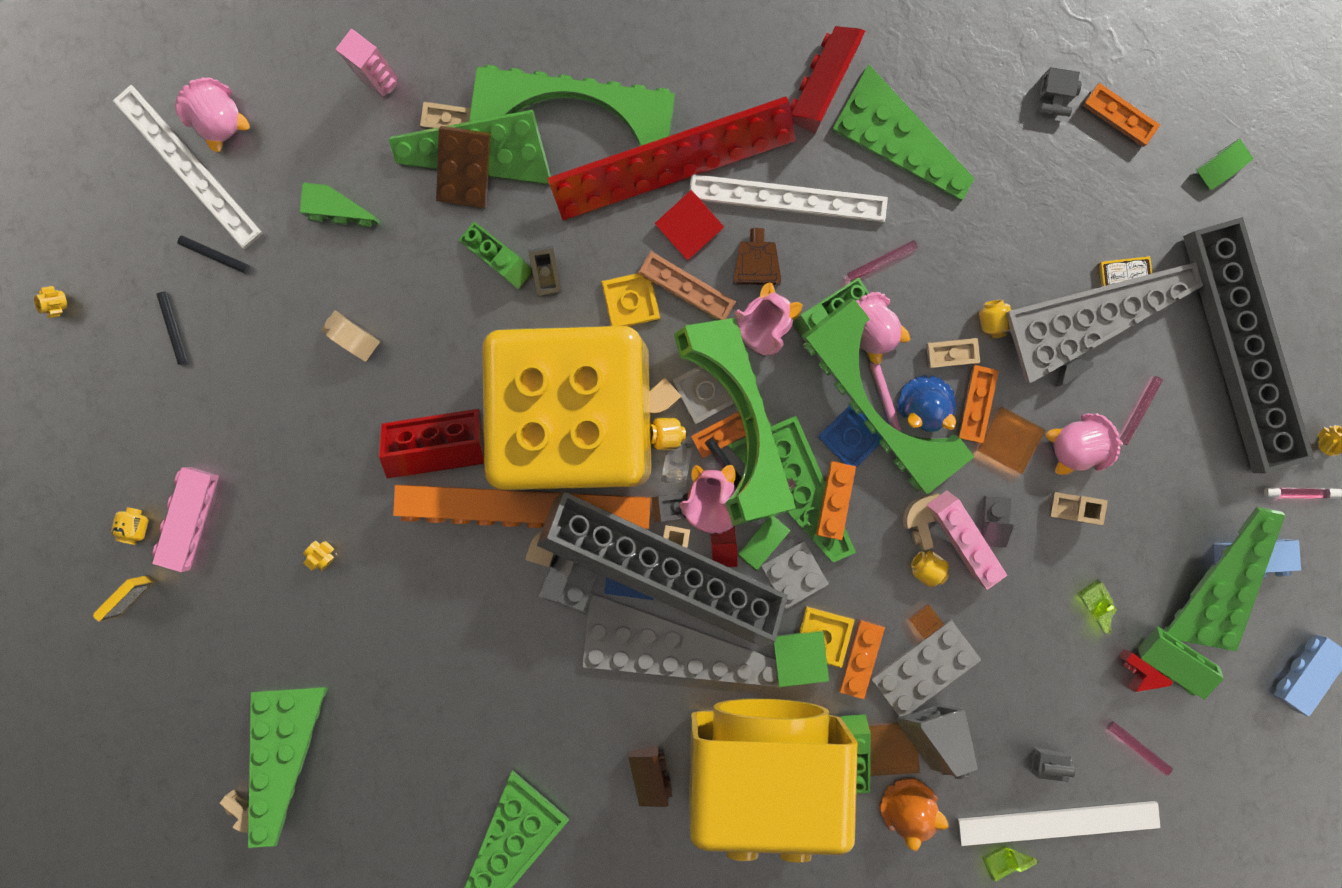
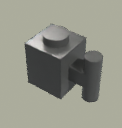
M1050 67L1043 74L1040 99L1051 100V104L1042 102L1040 105L1041 113L1071 116L1072 107L1063 106V102L1069 103L1079 95L1082 82L1079 81L1080 72Z
M1034 748L1031 773L1037 778L1068 782L1069 777L1074 778L1075 768L1073 767L1071 756L1063 751Z

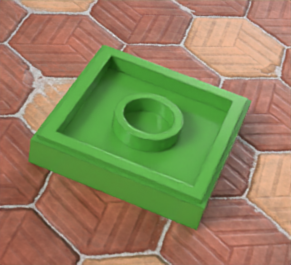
M822 630L778 635L776 637L774 651L779 687L829 681Z

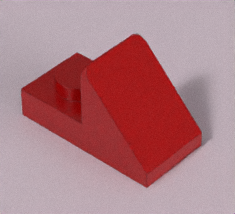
M735 526L721 534L716 532L710 534L712 560L726 567H738Z
M1123 649L1118 656L1125 662L1123 667L1135 674V677L1127 687L1128 689L1140 692L1172 685L1173 681L1132 652Z

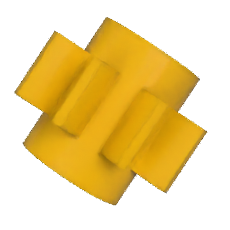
M54 286L42 287L41 291H38L39 295L34 296L36 310L40 314L46 313L47 318L58 317L60 313H63L62 309L67 308V301L63 291H55Z
M1337 425L1334 427L1330 426L1329 428L1324 427L1317 435L1320 439L1318 441L1319 449L1326 455L1335 456L1336 454L1339 456L1340 453L1342 454V427Z
M314 541L303 552V555L307 558L303 564L311 571L317 568L323 571L334 560V557L331 555L334 548L326 541L321 544Z

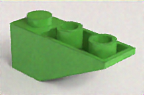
M303 183L300 213L306 216L308 221L322 222L323 219H331L332 223L347 225V221L357 222L356 225L361 227H372V224H380V220L330 186Z
M473 222L459 238L463 245L517 289L520 288L532 273V268L476 222Z
M858 277L801 314L793 321V325L802 337V335L847 299L859 300L860 297L869 294V292Z
M866 714L841 716L858 742L856 794L870 793L871 733Z

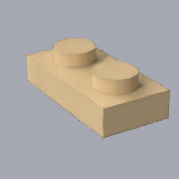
M423 102L420 127L422 129H432L469 122L471 108Z
M978 338L926 344L929 369L980 363Z

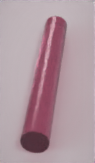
M912 240L847 273L852 282L858 277L861 278L918 249V246Z
M1154 376L1119 439L1122 444L1128 446L1163 382V379Z
M1114 721L1108 725V730L1166 776L1171 774L1173 768L1121 726Z

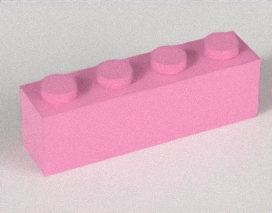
M351 28L337 46L336 51L363 83L384 98L387 93L389 94L394 90L398 77L377 47Z
M182 467L181 471H178L174 480L176 485L174 494L170 496L167 503L168 514L160 526L161 537L152 552L154 557L152 564L179 572L191 569L218 481V475L192 467Z
M946 490L927 504V507L969 572L980 585L988 590L1007 576L956 496Z

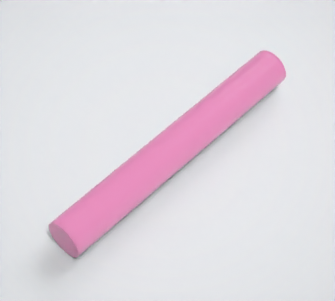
M871 362L869 366L888 423L896 430L902 431L880 364L877 365Z

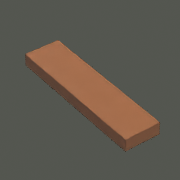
M650 251L637 273L715 320L726 319L736 301Z

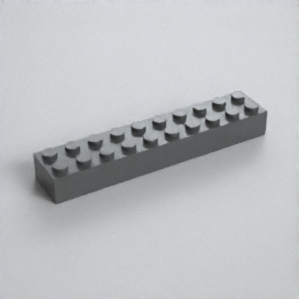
M1243 217L1184 235L1183 238L1190 262L1197 263L1203 286L1199 288L1200 296L1252 472L1266 474L1315 460Z
M565 491L553 500L537 543L538 547L758 646H764L776 641L788 595Z

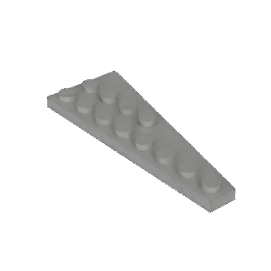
M1197 263L1175 267L1006 312L1026 384L1036 381L1173 302L1201 288L1203 283Z
M597 594L592 596L588 608L583 668L779 687L776 659L746 649L737 644L721 640L712 635H707Z

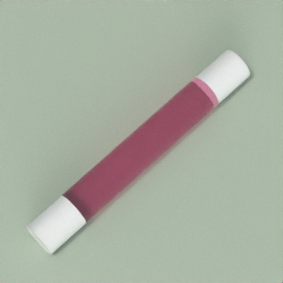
M1266 487L1264 495L1265 497L1341 499L1342 489Z

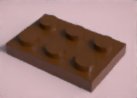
M440 126L436 201L481 208L486 207L491 133Z

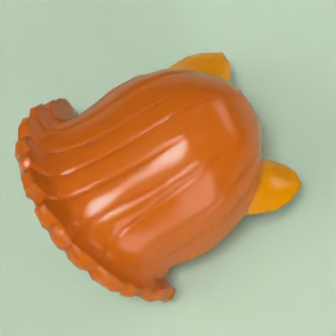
M903 778L896 780L894 785L890 784L888 789L885 790V795L881 798L882 803H880L881 816L884 817L888 830L893 832L896 830L897 834L904 838L909 849L917 851L921 842L932 838L938 830H945L949 827L945 816L939 812L936 803L938 800L937 795L934 794L931 788L924 785L923 781H918L916 778Z

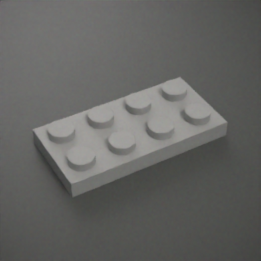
M949 619L872 676L871 679L900 717L913 712L979 663L981 659L954 622Z

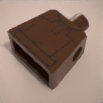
M751 228L750 242H740L733 285H765L769 282L773 285H780L781 273L776 243L765 242L764 228Z

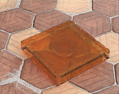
M1000 407L985 434L984 443L980 444L977 451L1023 474L1046 430L1008 409Z
M898 723L869 725L871 733L870 776L920 773L919 752Z

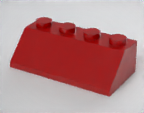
M835 26L832 33H826L821 43L824 50L821 56L815 55L810 65L813 72L810 78L804 77L799 87L802 94L799 100L794 98L790 105L793 124L816 134L862 41L865 30Z
M473 409L381 423L379 459L386 478L484 464V435L480 410Z

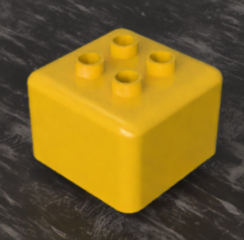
M628 326L505 329L495 330L485 337L482 344L484 472L486 480L492 487L500 490L635 487L644 484L649 479L651 474L649 352L645 342L633 328Z
M780 699L728 700L715 704L713 711L692 712L689 825L690 839L693 845L704 851L726 852V857L738 861L756 860L758 853H779L780 859L784 861L803 863L811 861L812 855H843L851 851L855 844L858 742L842 718L829 715V710L819 705Z

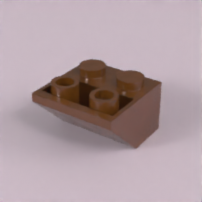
M658 745L629 751L628 758L639 806H669V798L673 797V789L670 776L665 777L664 772H667L664 751L659 752Z

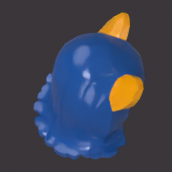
M922 375V377L918 376L916 379H911L909 383L902 387L897 409L903 418L908 417V424L911 427H919L926 432H936L942 427L950 430L955 428L956 420L954 414L956 412L954 390L951 389L949 384L933 375L930 378L927 375Z

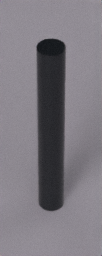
M183 235L178 238V245L239 272L247 274L250 269V265Z
M159 292L156 295L177 364H186L188 361L167 292Z
M713 437L709 438L705 445L720 466L725 468L728 465H732ZM735 469L734 485L737 488L741 481V476Z

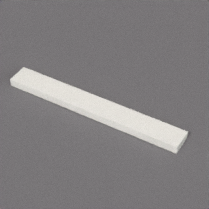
M130 85L113 100L117 107L243 249H246L263 234L134 86Z
M703 175L691 176L690 190L702 202L878 223H884L886 218L888 197Z
M1156 801L957 819L961 846L1160 828L1159 807Z

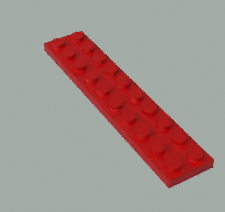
M787 96L548 177L547 179L562 221L796 141L790 102Z

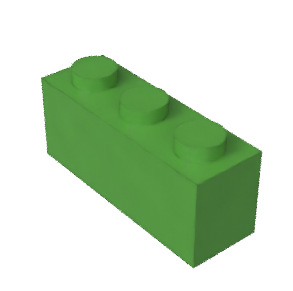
M1158 626L1138 647L1140 659L1159 670L1171 681H1176L1182 685L1183 689L1192 696L1197 695L1205 700L1224 679L1220 666Z

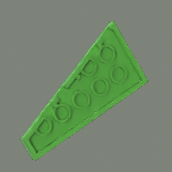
M868 64L832 131L961 202L975 178Z
M533 110L447 126L491 133L489 176L549 184L547 178L551 177ZM440 127L391 136L388 140L395 162L437 169Z
M797 416L771 426V432L778 447L779 457L786 472L790 492L794 497L796 508L788 511L789 515L833 563L856 553L846 528H844L842 540L816 535L826 482ZM745 437L728 445L744 464H746L747 455Z
M1256 507L1238 530L1239 535L1230 546H1226L1222 552L1223 556L1216 565L1213 564L1191 592L1189 601L1182 609L1179 608L1174 615L1175 619L1163 630L1180 641L1237 652L1285 514L1282 511Z
M326 687L251 692L248 848L277 846L287 816L286 811L295 791L294 787L297 777L301 773L312 739L311 734L321 711L322 700L328 690Z
M513 770L465 888H512L569 820L566 815Z

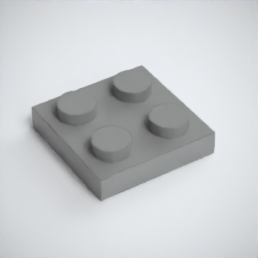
M700 366L672 380L677 392L682 396L681 399L695 425L735 404L723 385Z
M805 541L798 543L761 565L773 588L788 595L785 609L829 585Z

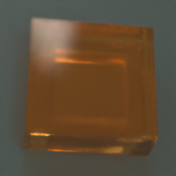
M926 604L908 618L923 639H926L944 625L929 604Z

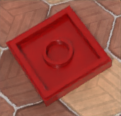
M692 190L655 222V225L687 260L724 228L721 222Z

